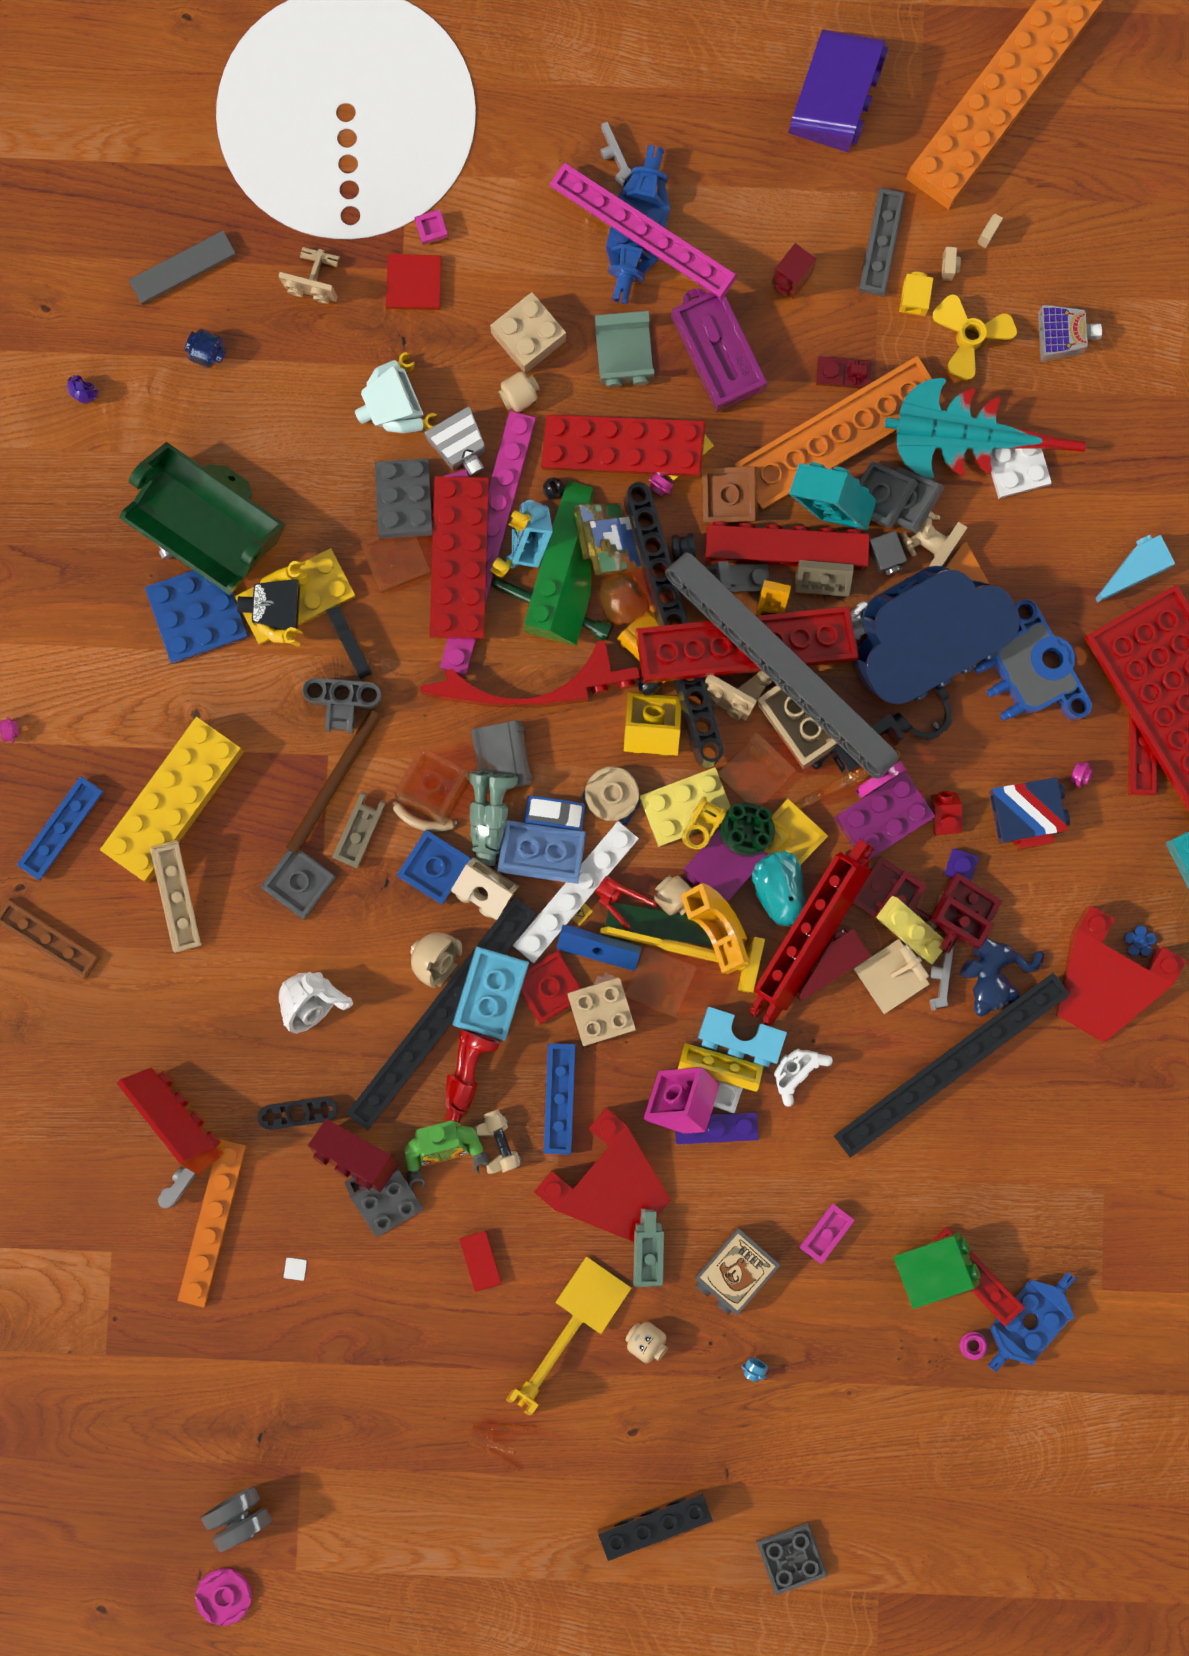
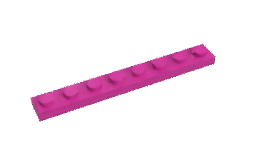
M566 163L562 165L549 184L552 189L720 299H723L737 279L736 274Z

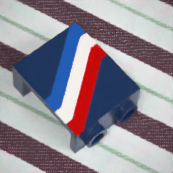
M1057 777L993 788L989 791L999 844L1068 831L1067 826L1070 825L1068 810H1064L1062 799H1065L1064 787L1062 783H1058Z

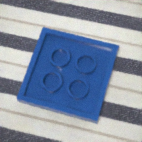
M194 570L145 587L171 664L249 638L241 614L237 612V603L233 592L230 595Z

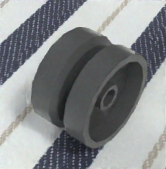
M255 1486L248 1487L233 1495L200 1517L206 1530H215L225 1525L212 1539L218 1552H223L245 1542L273 1521L265 1507L255 1509L250 1513L248 1512V1510L258 1504L261 1498Z

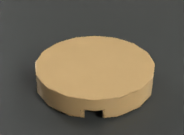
M605 767L590 777L585 788V800L589 809L596 817L606 821H618L626 818L635 810L639 800V787L635 778L628 771L618 767Z

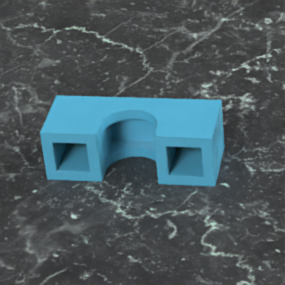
M707 1007L697 1039L703 1040L702 1046L717 1050L719 1045L728 1048L727 1054L743 1059L744 1054L755 1057L754 1063L769 1067L770 1063L777 1064L787 1032L759 1024L757 1032L751 1040L741 1041L732 1032V1022L735 1015Z

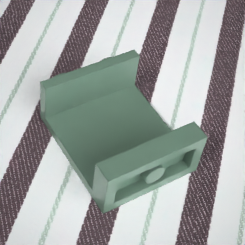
M649 311L595 315L601 385H606L608 388L621 387L622 383L633 382V385L642 386L649 384V381H654L649 333Z

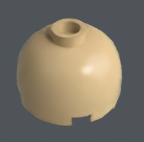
M432 932L421 940H417L411 948V967L416 977L431 988H435V985L443 986L458 966L457 963L453 962L456 954L459 956L462 954V943L457 938L440 932Z

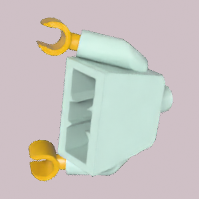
M402 353L399 361L393 360L374 369L367 381V387L361 391L366 405L355 410L356 417L361 424L372 420L375 426L384 427L388 432L403 434L422 431L423 428L429 430L434 427L428 424V419L437 418L436 414L430 413L423 420L420 418L424 414L406 372H411L414 369L415 362L410 364L403 363L404 360L410 358L409 353Z

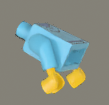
M527 500L521 504L519 511L515 510L512 513L513 519L508 524L512 526V553L505 558V561L498 557L490 569L491 572L503 578L509 568H515L519 564L538 568L552 534L551 518L547 506L533 500Z

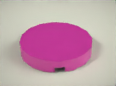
M900 761L895 763L880 779L873 777L856 789L857 794L861 799L906 771L905 766Z
M218 1568L209 1572L200 1581L196 1591V1605L199 1613L206 1621L217 1625L228 1626L238 1622L247 1613L251 1604L252 1590L248 1580L240 1572L232 1568Z

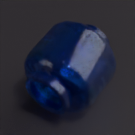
M199 329L196 333L192 331L184 348L190 361L206 368H212L216 362L221 364L226 353V349L222 347V337L205 329Z

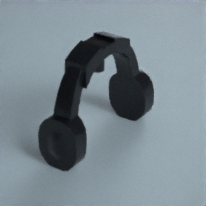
M943 686L932 688L944 707L945 715L942 725L939 726L935 722L932 725L936 731L922 733L913 728L897 712L892 717L894 719L897 717L902 722L905 733L910 732L916 737L931 740L948 730L952 723V713L947 700L949 695Z

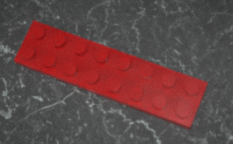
M849 606L756 616L807 666L850 662L858 659ZM711 621L636 628L635 631L644 684L701 678L709 675L720 676L762 671Z

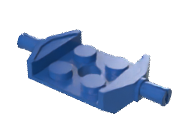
M1066 1272L1057 1285H1049L1030 1279L1015 1296L1025 1308L1006 1327L998 1319L991 1324L989 1328L999 1352L987 1364L993 1371L997 1373L999 1368L1009 1359L1034 1365L1036 1358L1069 1320H1073L1074 1315L1065 1297V1291L1076 1281V1278L1069 1272ZM1027 1314H1035L1038 1320L1037 1325L1032 1329H1026L1023 1325V1318Z

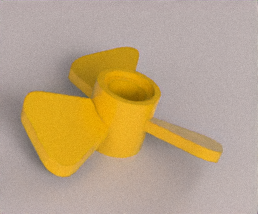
M956 295L947 296L936 307L932 315L934 322L958 332L956 341L959 348L950 359L948 370L951 374L965 380H971L975 376L974 351L981 346L985 338L1011 340L1017 334L1013 319L1008 314H1000L986 324L976 318L968 319L961 301ZM965 331H975L977 333L978 339H968L965 335Z

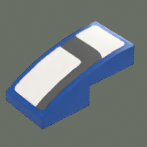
M527 796L524 823L581 831L585 804Z

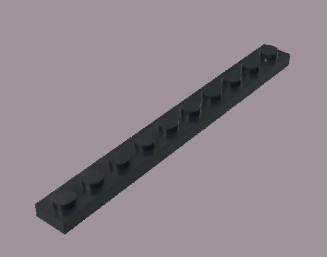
M514 897L477 947L505 955L537 913ZM475 949L346 1113L366 1130L371 1128L452 1024Z
M1053 972L836 1133L834 1138L849 1158L853 1157L1067 998L1070 993Z

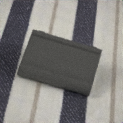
M516 720L471 729L477 770L491 771L493 775L518 776V783L515 787L532 785L533 774H530L524 737L526 729L522 721Z

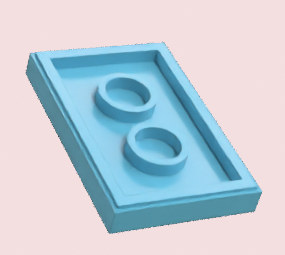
M476 946L452 1025L505 1041L529 962Z

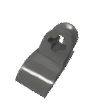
M311 678L303 684L302 688L307 702L311 705L327 707L326 732L342 730L353 734L356 709L374 710L381 705L383 700L379 687L370 682ZM321 686L323 692L320 697H309L311 687ZM338 689H349V697L342 701L336 699ZM367 690L377 692L376 699L371 703L364 702L362 698Z

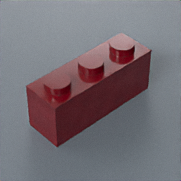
M325 1119L308 1144V1147L314 1153L313 1159L324 1166L328 1163L335 1166L334 1171L346 1179L349 1176L357 1179L356 1183L367 1191L373 1188L381 1193L399 1166L388 1153L328 1119Z

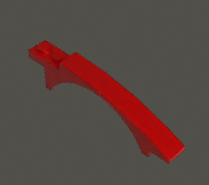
M603 640L597 641L590 658L580 672L563 686L541 696L509 699L490 695L467 683L453 669L445 670L447 681L422 685L420 689L422 695L445 701L489 707H549L588 702L587 691L592 690L593 694H599L609 691L608 687L619 685V689L634 687L635 682L640 680L638 667L611 672L606 643Z

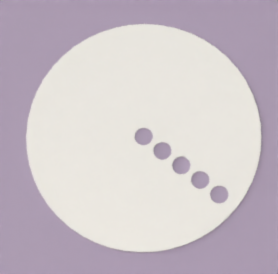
M288 0L259 19L242 37L232 52L219 85L216 121L218 137L227 165L236 182L260 209L282 224L306 234L330 239H360L385 234L414 221V217L423 215L446 194L460 174L468 157L475 129L476 106L470 74L457 46L434 19L406 0ZM344 103L351 104L356 110L354 119L349 122L339 120L336 115L337 108ZM350 129L356 133L357 141L352 147L345 148L338 143L337 137L342 130ZM352 155L357 159L358 167L353 173H344L339 169L338 163L343 156ZM345 181L357 183L359 186L358 195L353 199L343 198L340 194L342 183ZM352 206L359 210L360 219L356 224L347 225L343 223L341 212L344 208Z

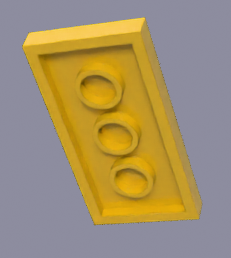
M331 548L304 561L306 565H302L299 568V573H306L307 577L304 579L295 578L301 584L298 626L326 613L327 609L337 604L340 606L356 598ZM254 587L236 595V600L238 596L253 597ZM243 613L258 644L262 645L270 641L259 633L257 626H254L252 623V613Z

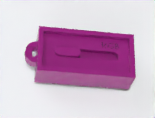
M699 288L688 291L683 297V304L672 309L671 319L716 413L764 392L767 382L726 296L720 299L711 292L706 293Z

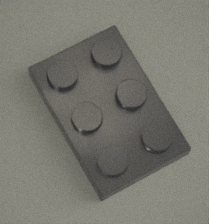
M428 458L375 462L379 539L433 536Z

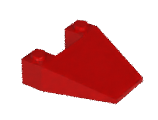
M1089 906L1084 909L1072 930L1062 982L1070 995L1058 1004L1056 1016L1105 1043L1174 985L1187 960L1164 947L1156 948L1146 968L1102 943L1115 919L1095 907Z
M605 1108L588 1128L609 1146L574 1188L552 1170L534 1190V1193L555 1211L634 1242L636 1224H641V1209L652 1208L656 1211L657 1218L671 1200L628 1126Z

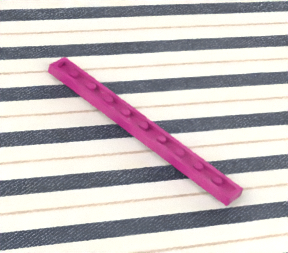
M510 411L489 485L485 606L494 576L490 569L500 554L536 417ZM448 639L440 669H453L457 674L467 676L476 640Z

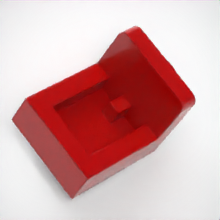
M941 791L938 794L931 795V803L935 815L933 818L935 836L962 833V803L958 793Z

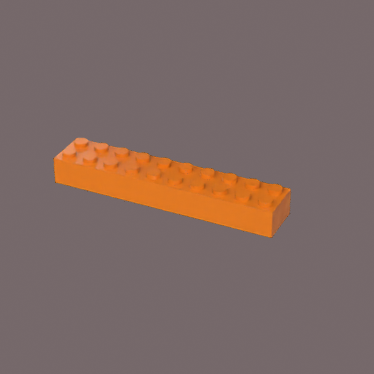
M1036 0L910 167L906 179L949 210L1101 8L1105 0Z

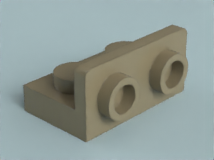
M799 560L798 571L795 576V592L849 597L853 577V564Z

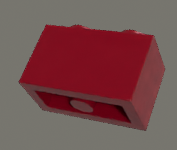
M794 243L775 268L772 280L774 289L784 297L788 295L794 299L812 275L816 258Z

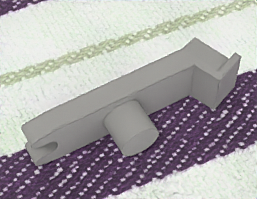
M608 122L601 124V130L608 146L600 149L604 160L614 157L620 170L616 175L615 181L624 188L625 183L632 176L631 170L625 162Z
M954 946L950 953L944 952L942 967H931L930 978L940 979L938 998L929 1000L932 1011L936 1010V1008L948 1006L947 992Z

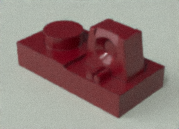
M819 356L816 385L862 389L870 384L872 361Z

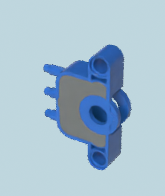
M1029 599L1020 600L1015 605L1017 610L1020 607L1028 609L1030 618L1027 620L1020 618L1019 630L1015 638L1008 645L998 650L999 654L997 656L979 662L974 668L975 673L979 674L995 667L1002 681L987 690L988 696L993 697L1008 690L1015 705L1007 708L1000 714L1003 721L1009 718L1012 719L1023 712L1026 714L1040 712L1056 702L1068 719L1071 721L1081 720L1090 713L1092 703L1073 670L1075 654L1072 646L1066 640L1053 635L1033 601ZM1044 652H1052L1058 657L1059 665L1057 668L1050 669L1044 665L1042 661ZM1072 701H1078L1083 705V712L1081 714H1077L1072 710Z

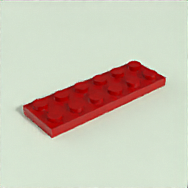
M546 415L541 467L544 470L701 477L706 423L704 421Z
M435 476L430 638L484 640L489 478Z

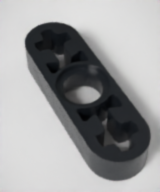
M338 604L327 609L326 612L360 680L371 675L372 672Z
M328 1097L267 1105L259 1111L258 1122L263 1128L268 1130L323 1123L325 1119L332 1121L337 1116L338 1105L333 1099ZM322 1102H327V1106H332L333 1111L328 1113L327 1118H324L323 1113L313 1114L315 1120H310L311 1110L308 1103H313V1109L322 1107ZM296 1105L302 1106L306 1111L305 1118L300 1122L294 1121L290 1115L291 1109ZM281 1107H286L285 1117L288 1124H283L284 1118L274 1120V1125H270L269 1121H264V1115L268 1114L269 1109H272L274 1114L283 1113Z

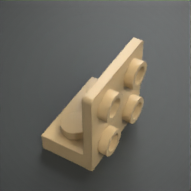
M620 978L568 993L583 1046L636 1030Z

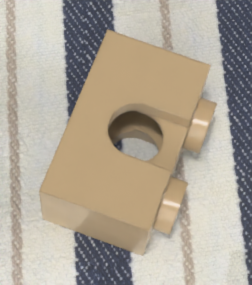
M473 857L464 867L451 891L462 902H473L480 907L479 911L484 916L497 920L508 906L519 886ZM478 887L485 888L488 892V896L482 895L479 892Z

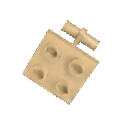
M303 247L300 258L315 261L309 279L283 272L279 273L281 283L285 289H288L287 293L298 297H303V294L314 296L313 300L328 304L329 300L337 302L338 297L333 286L317 282L322 263L337 267L340 256L327 254L322 249L316 251Z
M759 671L738 689L714 675L707 676L705 684L712 706L718 705L727 710L728 715L746 721L763 690L771 684L772 680L763 671Z
M900 939L854 968L883 1014L929 985L926 980L929 975L920 963L922 959L920 956L916 957L909 944L904 946Z

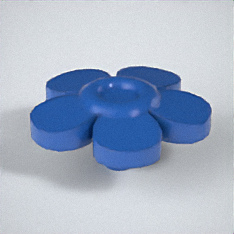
M1137 926L1134 929V933L1128 932L1125 934V942L1132 944L1127 949L1128 953L1136 956L1140 951L1141 955L1149 956L1152 953V948L1149 945L1156 942V936L1153 933L1146 934L1147 930L1144 926Z

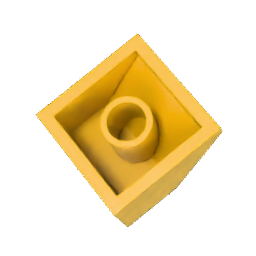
M628 693L624 751L678 755L681 724V706L678 696H646L639 693Z

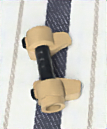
M499 1109L484 1114V1123L474 1126L473 1129L476 1131L477 1136H494L500 1152L487 1165V1173L493 1174L501 1170L505 1172L519 1167L522 1159L516 1151L510 1150L504 1134V1130L508 1128L507 1118L500 1114Z

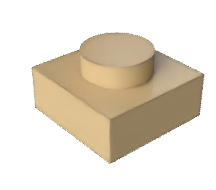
M946 247L944 250L941 281H952L955 273L960 272L961 257L956 256L957 247Z

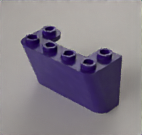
M822 29L788 133L849 153L851 144L857 146L864 121L860 120L862 110L868 112L873 97L868 95L870 86L876 87L889 49L888 46L884 45L886 40Z

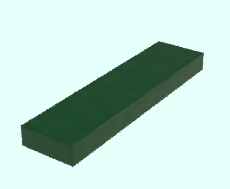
M610 902L630 925V929L626 930L609 910L605 927H612L654 938L707 947L713 946L705 930L695 921L689 920L687 915L677 913L669 916L665 911Z

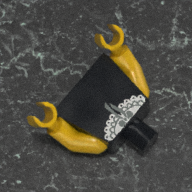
M293 561L288 567L278 569L262 578L260 583L254 584L253 597L238 596L237 612L252 613V623L254 626H257L258 632L272 642L290 643L297 647L301 644L295 641L296 635L303 634V631L298 630L301 584L295 578L304 579L307 577L306 573H299V568L302 565H306L305 562Z

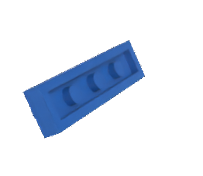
M80 776L17 863V866L41 881L104 792Z
M548 1043L544 1154L571 1155L575 1044Z

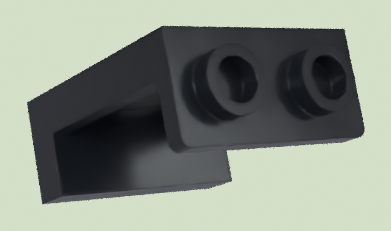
M891 714L870 726L880 736L887 734L894 746L905 738L903 734L905 728L902 722L897 717L894 719ZM841 746L836 747L830 754L844 777L853 773L859 766Z

